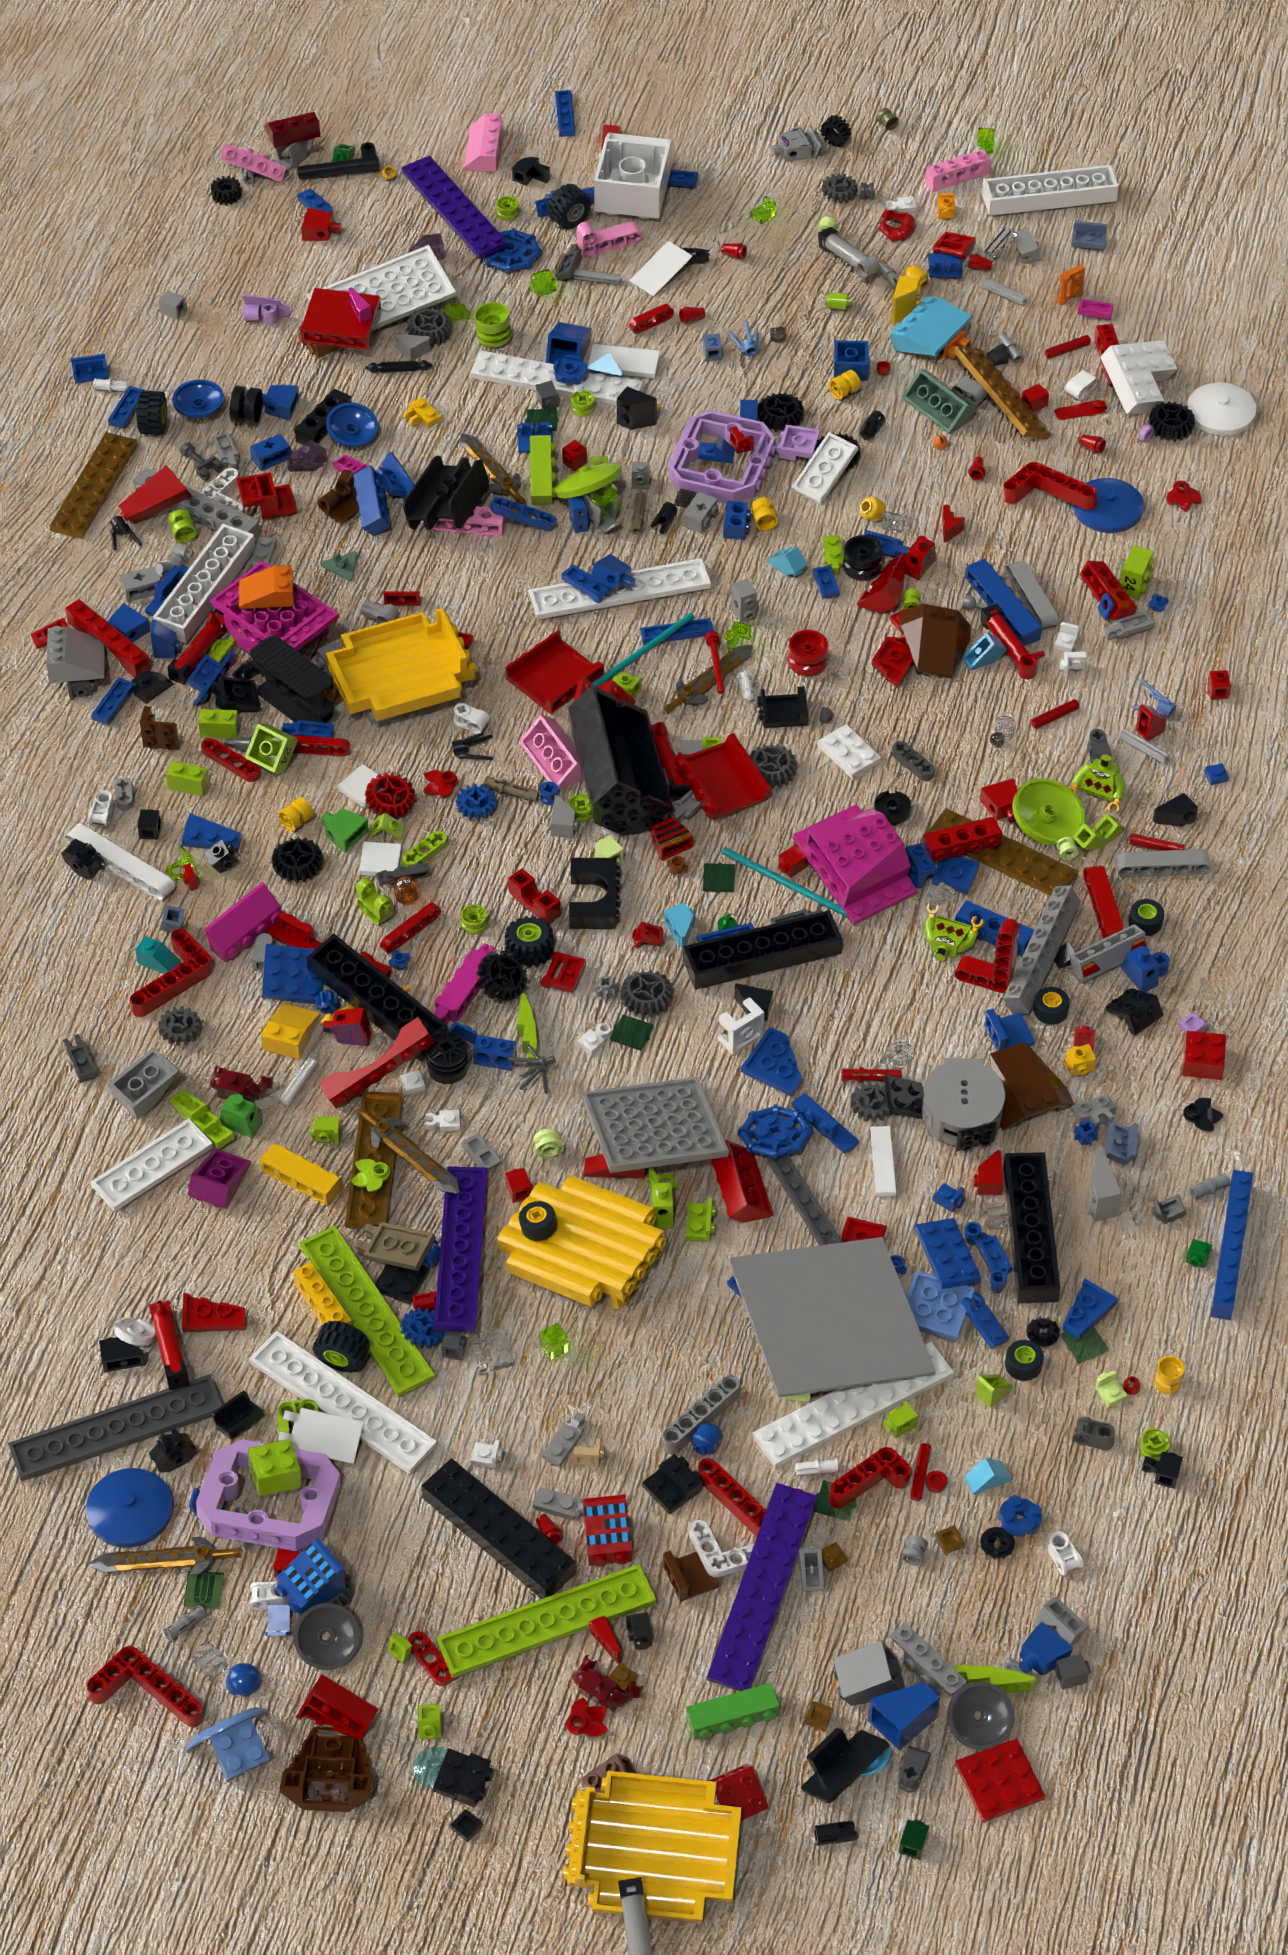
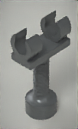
M186 442L181 446L180 453L186 458L191 457L199 464L196 466V475L200 476L202 480L210 477L207 474H209L208 470L212 467L216 472L223 469L221 467L223 463L216 456H212L205 461L195 452V447L191 443Z

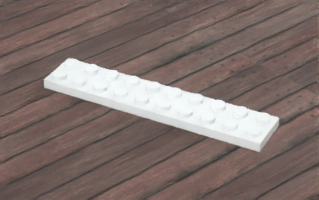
M482 350L479 351L470 372V378L536 390V384L552 380L558 395L571 397L576 391L588 390L594 394L595 402L617 406V397L627 386L640 392L643 388V381L589 371L579 385L557 382L553 373L554 364Z
M702 558L633 570L630 576L635 578L636 582L632 588L625 585L617 590L610 588L611 593L604 596L603 600L599 603L594 602L592 597L569 583L529 589V596L536 619L539 620L711 588V582Z
M278 1331L249 1358L251 1365L300 1399L314 1400L318 1405L319 1412L363 1422L359 1440L408 1474H411L437 1446L435 1439Z
M929 1342L925 1346L936 1371L934 1375L837 1389L754 1431L753 1438L773 1467L777 1468L952 1378L954 1372L933 1343Z

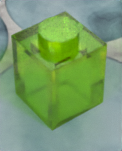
M549 269L531 274L530 289L538 297L555 292L556 278Z
M558 1323L539 1332L540 1346L550 1360L568 1352V1337Z

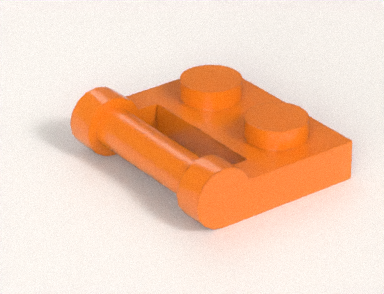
M1082 264L1060 274V293L1057 297L1059 305H1065L1067 300L1083 293L1086 268Z

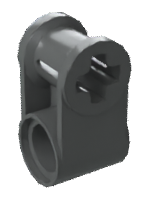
M1093 729L1090 732V741L1087 744L1091 763L1094 759H1101L1102 755L1112 757L1106 733L1101 729Z
M1080 1417L1078 1419V1428L1072 1437L1076 1443L1101 1450H1109L1113 1447L1115 1429L1111 1424L1092 1420L1088 1417Z
M908 1746L900 1771L899 1784L903 1791L911 1793L919 1788L930 1760V1752Z

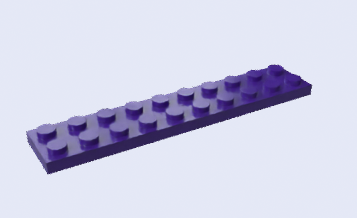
M430 155L401 167L405 177L479 259L508 247L506 239Z
M447 1166V1171L457 1178L460 1192L458 1194L445 1192L434 1330L476 1332L488 1171L487 1167Z
M776 1482L707 1675L708 1681L738 1691L751 1688L817 1501V1495Z

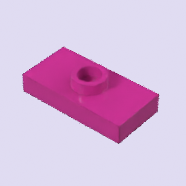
M1080 299L1077 314L1111 320L1114 304Z

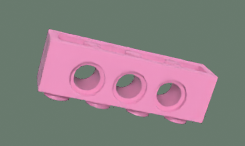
M982 149L926 167L925 183L932 192L988 175L990 174L991 158Z
M476 506L462 528H456L453 519L439 518L433 530L502 537L506 518L493 513L488 507Z

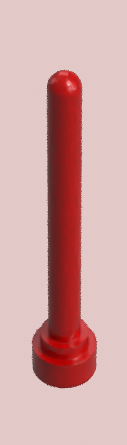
M710 631L706 633L705 641L711 649L718 693L724 694L725 688L717 647L720 643V637L716 631Z

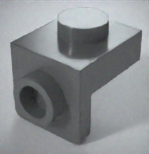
M1179 1194L1163 1202H1159L1157 1198L1153 1200L1155 1207L1152 1210L1156 1218H1160L1164 1224L1187 1215Z

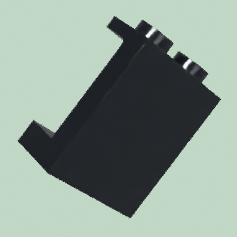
M804 686L797 687V694L765 696V690L761 689L760 696H757V706L761 707V710H759V721H763V728L807 726L808 710Z

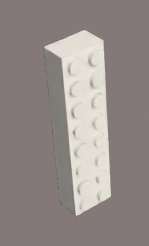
M1111 165L983 179L982 196L989 216L1116 202L1118 194V184Z
M222 524L152 619L159 621L174 631L177 640L186 644L213 608L210 599L230 585L255 550L254 534Z

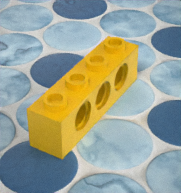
M312 1262L293 1270L295 1286L322 1325L328 1321H340L352 1325V1320Z

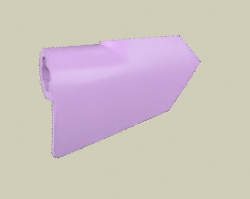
M242 294L245 304L243 311L245 321H260L263 319L266 325H274L278 322L279 317H287L292 311V308L281 300Z

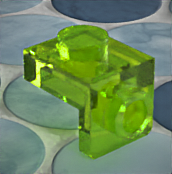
M612 483L602 496H599L594 491L590 493L591 501L595 505H601L604 508L618 496L617 487Z
M734 621L731 629L727 630L725 635L727 648L733 650L739 638L750 640L752 626Z

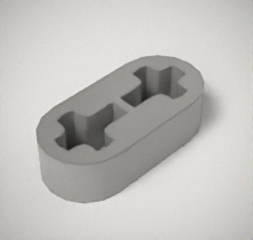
M120 778L115 782L116 803L120 810L127 811L134 805L132 784L129 779Z

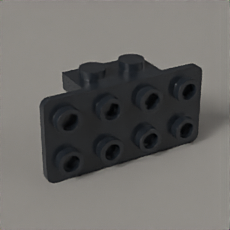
M836 1728L806 1756L814 1774L801 1786L802 1791L825 1803H831L889 1747L888 1742L863 1730L858 1731L848 1741L843 1730Z

